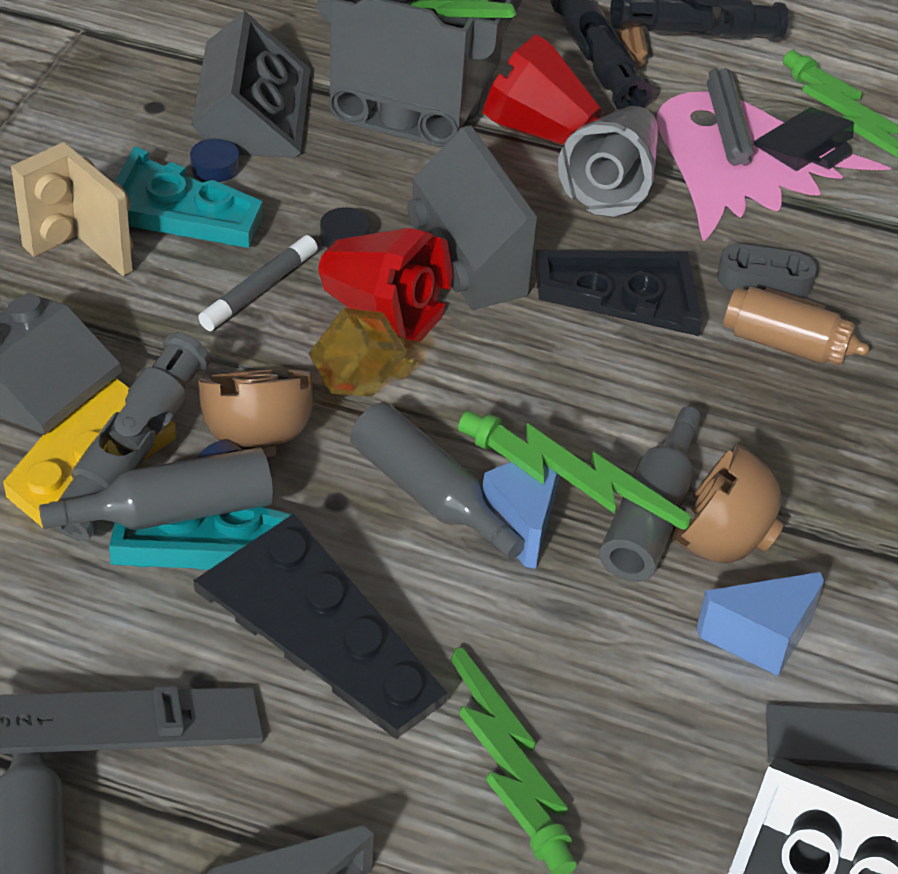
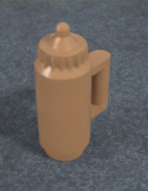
M750 286L748 290L736 287L724 317L723 327L734 330V336L820 364L829 362L835 365H842L846 356L854 354L865 356L869 352V346L860 342L854 335L856 325L853 322L842 319L838 313L826 310L825 305L768 287L765 290Z

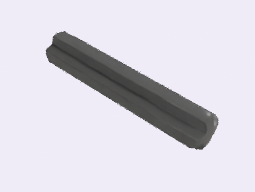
M714 68L708 73L710 79L707 81V87L725 154L731 165L735 166L741 163L746 166L752 161L751 154H753L754 148L734 78L729 69L724 68L719 71Z

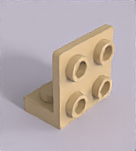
M65 142L11 166L22 247L33 257L77 236L122 276L133 271L131 251L134 245L129 233L128 223L130 201L120 184L110 181L96 169L89 158L82 157Z

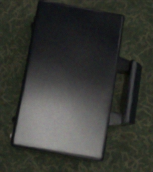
M809 107L756 139L753 145L795 171H799L811 162L826 169H831L852 155V148L847 141L853 138L854 122ZM832 150L831 152H829V153L826 154L825 156L821 157L822 155H824V154L827 153L828 151Z

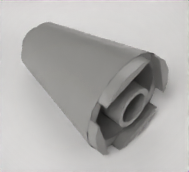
M629 106L576 129L567 138L558 157V176L565 193L572 200L576 198L588 206L586 210L595 215L615 217L634 210L648 196L655 179L658 124L654 116L642 107Z

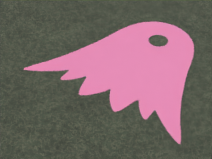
M699 91L679 94L667 100L657 113L658 131L675 159L690 191L703 241L715 230L723 215L725 206L738 217L743 216L746 208L745 196L770 210L779 211L782 204V194L779 186L792 191L818 196L821 194L820 189L809 172L829 178H843L833 167L826 169L812 162L799 171H795L754 145V152L751 154L752 161L748 165L744 166L741 163L735 166L731 165L725 154L718 124L701 126L691 120V114L695 111L705 110L715 114L709 92ZM740 100L752 144L756 139L784 123L757 107ZM832 150L828 151L827 153H825V154L822 155L821 157L825 156L826 154H828V153L831 152ZM852 154L835 166L862 170H891L888 166Z

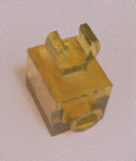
M344 307L309 352L312 361L321 374V380L332 394L372 397L388 376L396 379H405L418 364L415 358L404 357L407 353L404 347L405 341L397 336L384 313Z

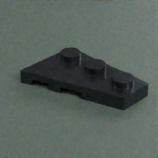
M536 250L535 273L539 300L699 336L702 319L688 252Z

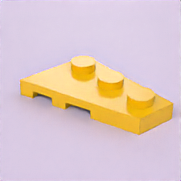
M114 378L48 433L43 434L3 481L6 498L43 528L39 505L58 501L73 480L71 471L112 415L116 412L120 413L125 406V399L130 388L117 378ZM172 420L155 435L154 444L143 460L176 439L175 423ZM109 439L103 450L109 454L124 456L118 452L116 445Z

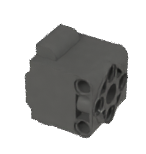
M317 0L318 11L326 21L331 23L330 109L335 117L349 125L436 147H444L464 127L467 121L474 119L479 114L480 97L499 65L502 36L513 17H438L435 9H424L390 0H359L358 2L352 0ZM489 0L487 2L513 4L517 12L522 0Z

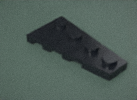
M292 514L193 580L196 593L211 604L215 601L235 616L237 623L255 636L259 633L284 652L286 659L302 671L308 669L332 687V693L395 739H398L446 703L447 692L295 514Z

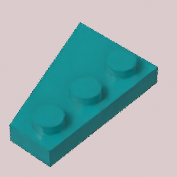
M136 146L133 147L115 180L116 183L123 187L129 198L128 223L129 227L147 229L249 248L263 218V201L215 180L202 183L186 176L185 167L171 161L165 166L149 160L148 151Z
M258 507L141 530H129L122 525L114 523L109 545L110 565L209 570L292 514Z

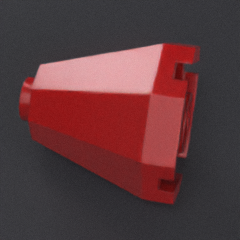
M537 34L514 51L507 62L514 68L507 78L499 73L490 88L482 111L485 116L503 129L560 146H564L567 138L576 129L599 119L603 113L601 107L552 44Z
M412 228L338 239L323 253L318 266L324 291L378 330L416 342H421L442 318L446 303L438 302V296L441 288L450 290L453 279L448 241L435 237L429 232Z

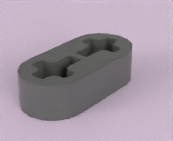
M733 244L727 246L721 253L717 278L722 286L732 291L736 287L748 290L750 286L762 290L768 287L793 296L805 298L811 292L817 268L815 262L803 253L748 244Z

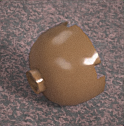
M252 370L211 375V381L200 378L198 379V388L203 420L212 435L219 441L231 440L242 447L243 450L260 447L266 457L277 455L276 445L294 440L308 424L313 406L312 374L309 371L288 370L289 379L278 380V375L272 374V370Z
M736 444L734 451L728 450L693 495L697 499L692 508L695 516L693 520L691 518L687 529L675 528L672 541L704 560L719 563H731L742 560L756 547L766 552L775 542L784 523L776 519L782 504L780 483L772 469L758 456L741 445Z

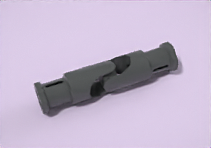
M182 332L168 333L163 341V352L152 367L142 370L128 390L125 399L126 404L120 413L116 412L112 415L71 471L73 480L57 502H65L69 499L96 494L107 488L121 473L138 469L152 448L155 435L172 420L187 396L185 389L198 371L206 370L211 362L209 352L198 340ZM109 439L116 445L118 452L124 456H116L103 450ZM94 521L75 524L68 523L67 525L55 528L77 541H89L94 533L92 525Z

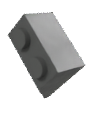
M27 293L11 301L8 308L0 313V418L45 435L123 372L120 362L65 304Z

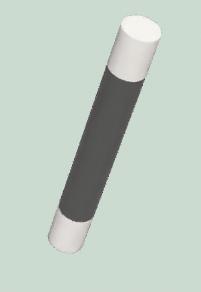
M308 235L300 238L198 315L200 324L206 330L213 331L316 253L318 246L315 240Z

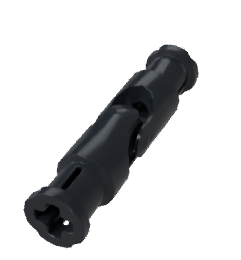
M550 0L554 11L564 17V26L585 58L593 63L594 74L601 85L613 93L612 100L618 110L629 106L644 108L646 103L652 98V85L647 79L642 78L638 74V66L635 59L619 40L598 4L592 0ZM627 94L631 98L630 101L625 97Z
M611 0L610 21L612 27L622 29L625 25L646 26L652 32H690L696 35L746 39L750 35L767 37L771 42H779L786 34L789 21L788 8L782 2H775L772 6L753 4L751 0ZM713 7H720L721 12L715 20Z

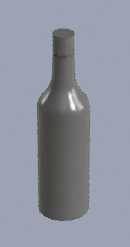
M386 402L376 403L360 415L350 434V442L353 447L432 516L445 524H459L473 528L509 559H514L521 554L524 549L525 540L487 507L484 502L482 486L472 472L391 404Z
M683 407L680 410L665 443L661 446L650 448L640 458L632 476L680 509L683 506L694 477L693 465L688 458L687 452L701 419L700 413L692 407ZM623 497L600 547L599 557L601 563L610 573L618 578L635 582L648 580L656 571L674 525Z
M258 447L129 470L121 473L107 488L96 494L69 499L65 502L59 501L39 505L40 518L43 529L64 526L68 523L75 524L106 520L122 525L129 530H141L269 506L273 500L272 478L266 455Z
M42 752L13 754L10 767L0 776V874H67L62 782L60 777L47 766L42 757Z

